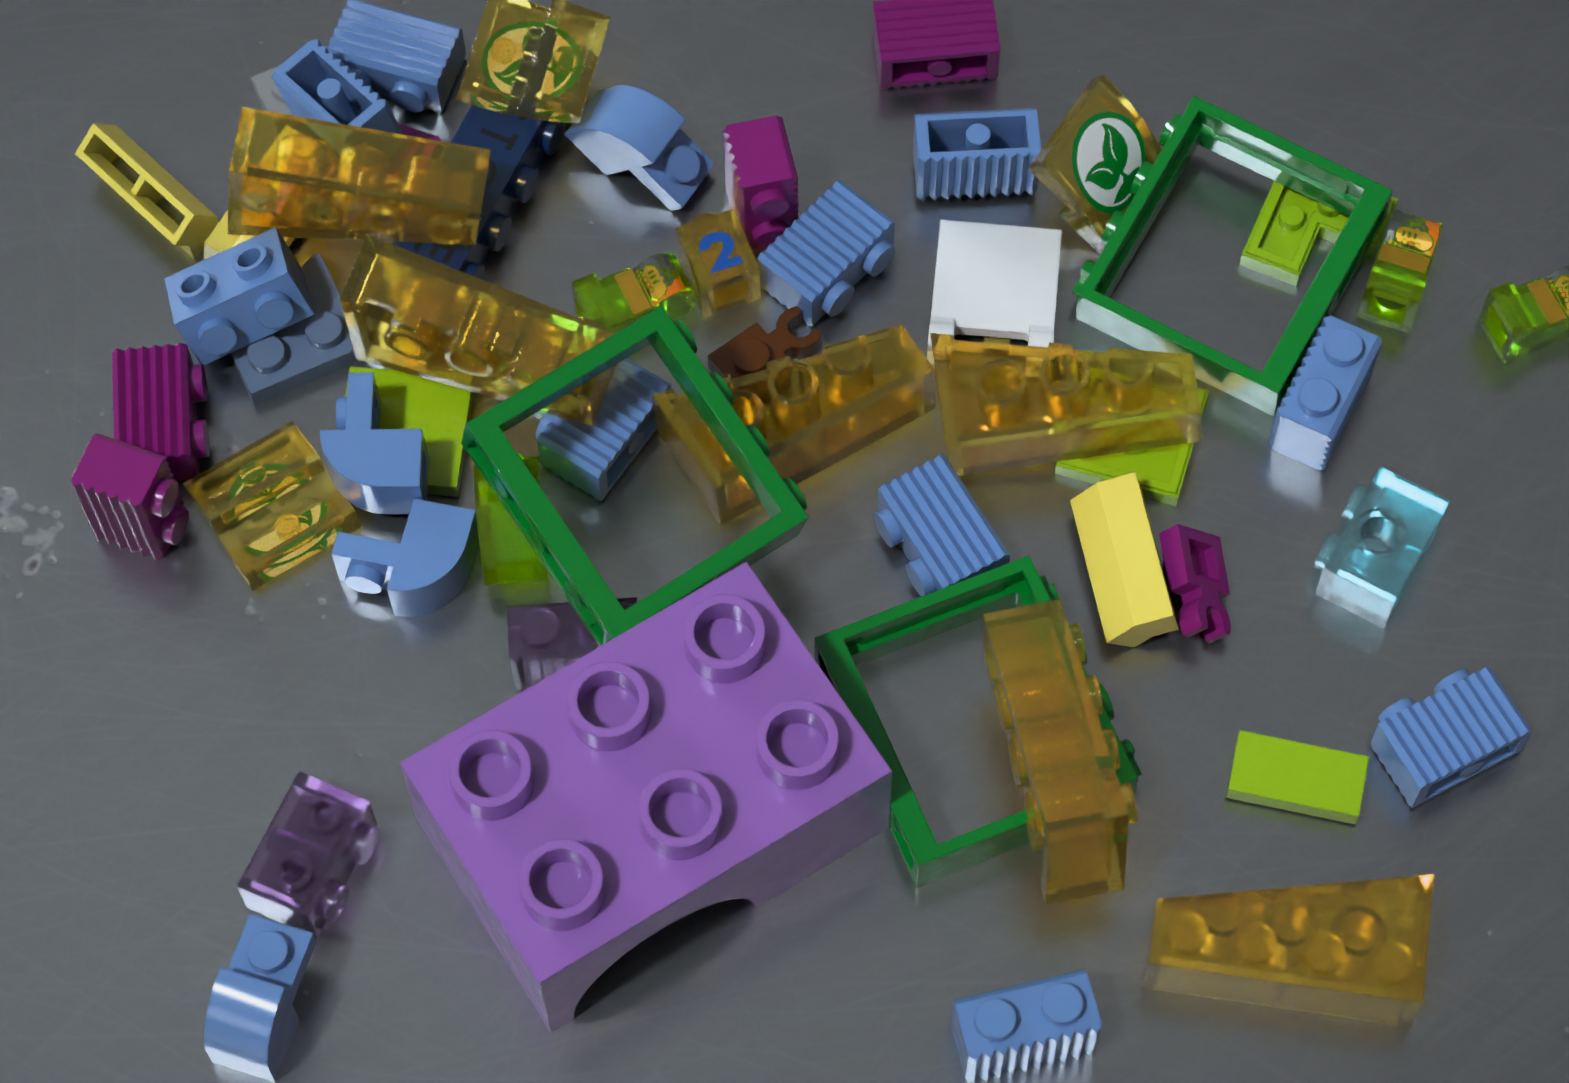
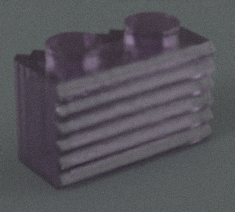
M637 597L617 598L624 610L637 603ZM569 602L507 606L509 660L515 688L520 692L599 647Z

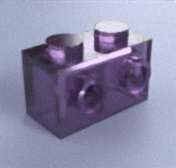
M298 771L237 884L246 907L285 925L311 932L315 938H318L326 921L333 923L342 913L350 891V887L346 883L356 864L364 865L370 859L377 845L380 829L376 827L377 821L370 801Z

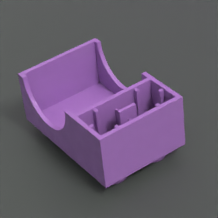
M747 562L400 762L417 821L551 1033L574 1019L575 1008L579 1000L605 970L636 945L662 928L699 909L726 900L748 899L755 908H758L889 828L892 770Z

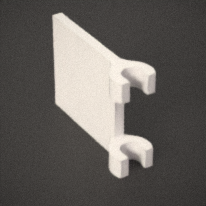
M940 220L926 370L951 372L954 336L962 334L1026 340L1028 347L1025 378L1050 380L1062 230Z

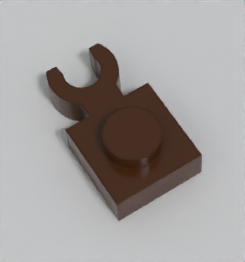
M798 306L784 311L777 320L776 329L769 334L756 322L708 355V367L710 370L717 372L724 379L732 395L745 410L795 377V365L790 359H806L812 357L820 350L822 346V333L819 329L812 331L805 337H795L790 333L803 323L802 310Z

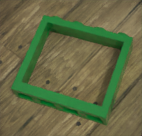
M1193 96L1182 116L1175 114L1172 121L1168 120L1159 139V145L1163 146L1154 164L1146 160L1139 168L1130 188V194L1134 195V198L1126 212L1123 213L1116 210L1108 221L1101 238V243L1106 246L1096 263L1087 260L1081 267L1080 278L1072 290V293L1077 295L1076 319L1261 411L1275 416L1277 408L1281 405L1282 398L1286 396L1287 388L1291 386L1292 378L1296 376L1297 369L1301 367L1302 359L1306 357L1307 349L1311 347L1312 340L1316 337L1318 328L1321 327L1323 318L1332 315L1386 219L1393 190ZM1198 145L1349 216L1262 372L1110 298Z
M663 306L658 307L467 422L461 441L462 446L599 647L739 565L747 562L751 566L798 536L809 518L805 512L807 503L799 487L791 478H781L768 459L770 457V449L763 435L754 425L748 424L745 426L731 406L734 404L733 395L724 379L715 371L708 373L695 354L697 352V345L690 330L681 320L672 321ZM651 344L771 518L624 610L504 432Z
M1029 555L814 638L815 661L892 770L889 828L916 888L1132 803L1134 800L1138 776L1142 775L1134 759L1135 748L1128 739L1119 740L1110 721L1115 717L1110 697L1101 683L1092 685L1083 666L1087 664V655L1083 642L1073 627L1065 629L1056 611L1060 609V600L1054 583L1049 585L1045 575L1039 576ZM1017 605L1101 780L937 844L856 666Z

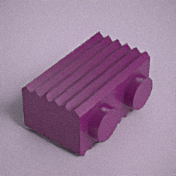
M993 0L873 1L872 31L880 88L884 90L890 87L899 89L903 85L910 88L915 84L922 87L927 83L934 86L938 82L945 85L950 81L957 84L962 80L969 83L973 79L982 81L985 78L994 80L998 77L1000 41Z
M777 115L729 124L723 130L726 195L728 196V205L731 206V216H733V223L736 227L739 247L745 250L754 248L766 250L769 244L774 243L776 238L782 235L786 228L791 227L794 220L799 218L798 176L783 118Z
M180 342L175 346L166 344L163 347L153 345L150 348L141 346L138 349L131 347L126 350L115 349L112 351L114 439L166 456V462H169V468H172L171 473L174 474L173 479L176 481L198 479L200 477L199 458L209 457L210 453L206 420H198L197 402L207 401L208 398L204 365H194L187 344Z
M99 433L92 436L70 480L97 541L106 538L109 545L118 542L120 549L129 546L132 553L141 550L143 557L152 554L155 561L164 558L170 544L177 545L181 541L188 525L189 511L184 507V502L181 501L182 496L179 495L178 483L173 479L174 474L171 473L172 468H169V462H166V456Z

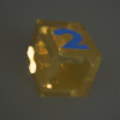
M734 208L718 214H700L688 221L687 224L676 227L678 259L703 318L761 299L760 268Z

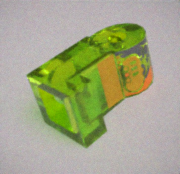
M1395 209L1384 244L1380 245L1367 281L1357 317L1411 333L1442 230V223ZM1375 296L1407 306L1398 310L1387 309L1379 304Z
M671 253L653 255L632 269L626 268L599 280L595 273L572 281L574 313L592 347L660 306H663L672 321L680 319L693 309L698 299L678 259Z
M1569 265L1556 270L1543 279L1540 277L1516 287L1510 281L1489 289L1478 321L1503 365L1569 337ZM1501 322H1503L1509 332L1508 336L1504 333Z

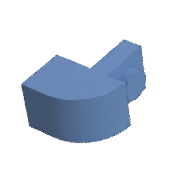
M616 85L597 91L564 134L605 175L630 170L670 211L684 207L715 164L680 129L686 120L682 114L659 97L629 85Z
M374 372L348 373L347 397H337L336 400L337 430H320L321 446L331 479L339 493L358 508L378 514H409L414 498L427 501L429 456L422 429H380L381 399Z
M414 498L401 543L338 531L331 555L339 581H343L352 589L363 593L376 594L380 593L382 589L387 590L394 616H421L443 608L459 595L470 578L481 540L476 510Z
M249 914L228 969L220 967L207 1008L204 1025V1047L213 1063L276 1082L300 1021L292 1003L317 943L313 933Z

